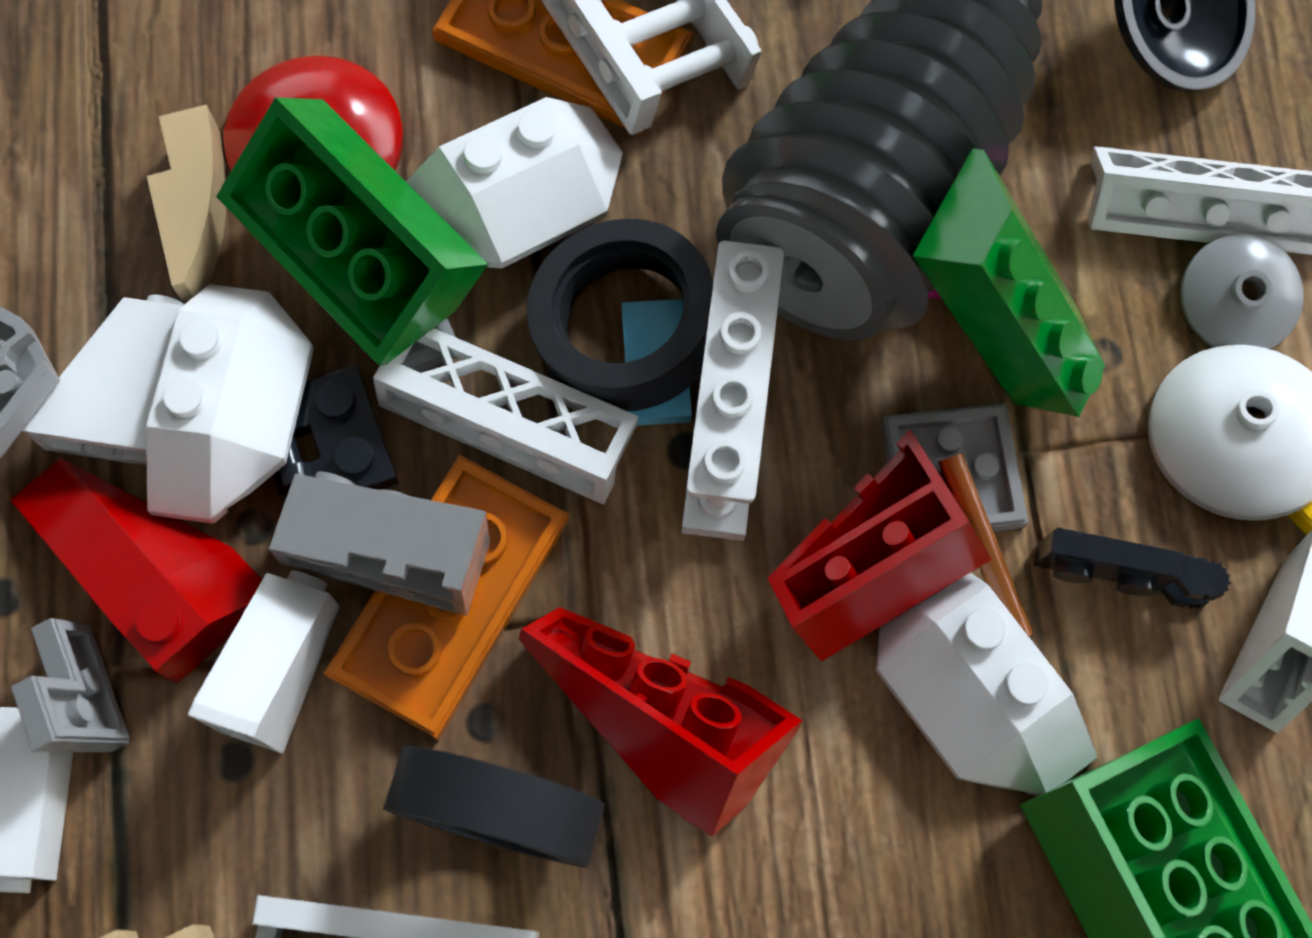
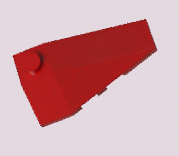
M62 458L57 460L11 499L12 503L115 627L156 672L176 684L231 636L262 582L258 574L231 546L179 519L150 515L147 511V502Z

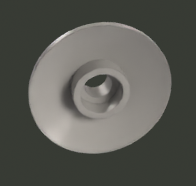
M1235 234L1212 241L1194 255L1188 263L1181 281L1180 301L1185 319L1193 332L1212 348L1225 345H1252L1267 349L1273 348L1292 332L1300 318L1303 307V285L1295 264L1280 247L1258 236ZM1244 280L1251 281L1258 290L1256 301L1249 300L1244 296L1242 292Z

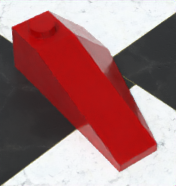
M558 607L523 627L518 637L523 646L659 801L681 815L685 821L697 826L711 837L747 806L798 732L803 721L745 683L728 677L723 687L688 672L692 661L675 654H671L669 661L651 657L635 650V643L631 636L562 607Z

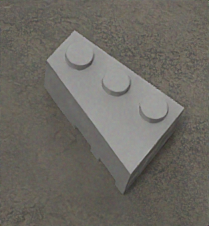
M317 472L315 477L300 474L294 475L269 550L279 564L468 616L490 545L486 511L411 497L392 490H376L355 486L353 482L344 477L328 472Z

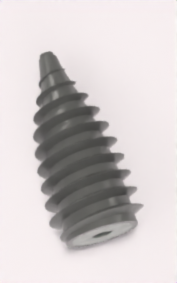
M872 0L865 7L861 16L843 25L833 37L830 46L825 47L810 59L803 69L802 76L795 79L782 91L775 103V108L761 117L754 125L748 142L737 148L726 162L722 175V194L727 209L720 217L716 228L718 245L721 241H733L779 247L784 251L777 309L778 315L811 332L841 340L869 338L881 329H903L915 325L924 317L928 308V292L933 291L935 288L914 259L913 254L972 149H984L999 176L1004 171L1009 155L1008 145L1021 132L1024 121L1023 105L1031 98L1035 88L1036 74L1033 62L1040 53L1042 43L1036 21L1041 15L1042 0Z

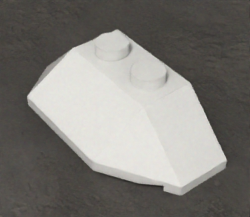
M545 97L439 146L406 183L488 263L487 267L502 269L605 218L623 152L591 107Z
M209 284L178 310L146 424L147 511L150 515L214 524L228 512L227 508L249 495L286 464L314 348L312 343L270 292Z
M969 573L879 627L875 671L956 779L1027 792V794L1039 796L1065 783L1098 758L1072 691L990 586L972 573Z

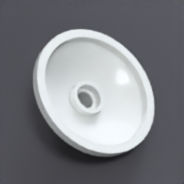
M1225 345L1203 350L1190 356L1178 364L1166 376L1150 408L1148 435L1151 450L1158 467L1180 494L1212 513L1228 518L1249 521L1268 520L1286 516L1312 502V372L1296 360L1274 350L1252 345ZM1256 407L1264 412L1266 418H1254L1247 412L1246 408Z

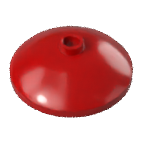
M303 56L283 61L266 69L253 78L238 94L226 119L223 135L224 151L230 170L233 169L275 97L323 99L394 171L397 169L403 150L402 120L390 91L379 78L367 69L337 57Z

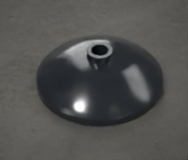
M1114 0L1117 25L1130 54L1151 78L1168 88L1191 92L1216 86L1228 79L1238 69L1250 47L1255 27V0Z

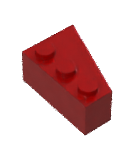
M910 429L896 443L900 451L874 478L867 473L853 488L857 496L831 523L824 518L767 578L792 628L821 662L992 560L968 518Z

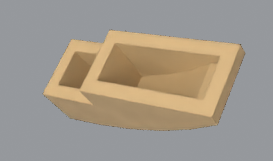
M207 104L158 116L171 170L147 176L171 285L184 305L210 284L223 241L227 208L216 197L227 179V166L222 136Z

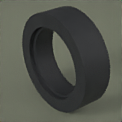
M615 219L600 222L586 227L565 239L547 256L539 267L532 281L527 300V322L530 335L553 380L625 411L648 409L681 394L702 374L713 290L712 276L699 250L686 237L670 227L642 219ZM644 269L658 273L670 280L684 297L683 313L673 335L653 353L630 362L608 363L584 355L569 342L567 323L570 310L580 293L596 279L618 270Z
M405 745L402 746L383 810L433 828L562 864L588 868L605 804L577 790L513 769L449 752Z

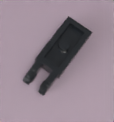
M1059 527L1046 536L1036 547L1034 566L1053 570V577L1071 583H1090L1093 578L1117 582L1116 589L1118 591L1136 596H1152L1159 590L1171 605L1179 607L1188 605L1190 609L1193 607L1198 609L1210 603V600L1213 601L1224 596V593L1229 590L1228 585L1231 584L1229 581L1231 575L1227 574V568L1224 569L1221 563L1217 564L1214 560L1208 562L1205 558L1185 555L1183 552Z

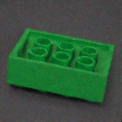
M1199 718L1020 805L1088 938H1312V922Z

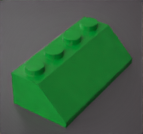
M275 97L216 195L219 201L379 366L387 365L453 314L488 266V263L323 99Z
M972 149L914 252L913 257L1014 404L1079 417L1090 395L1095 393L1100 386L1105 363L1075 302L984 149Z

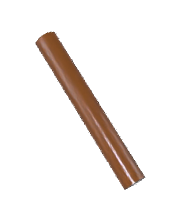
M963 453L938 461L948 489L992 559L979 567L985 583L990 586L1028 636L1032 635V628Z

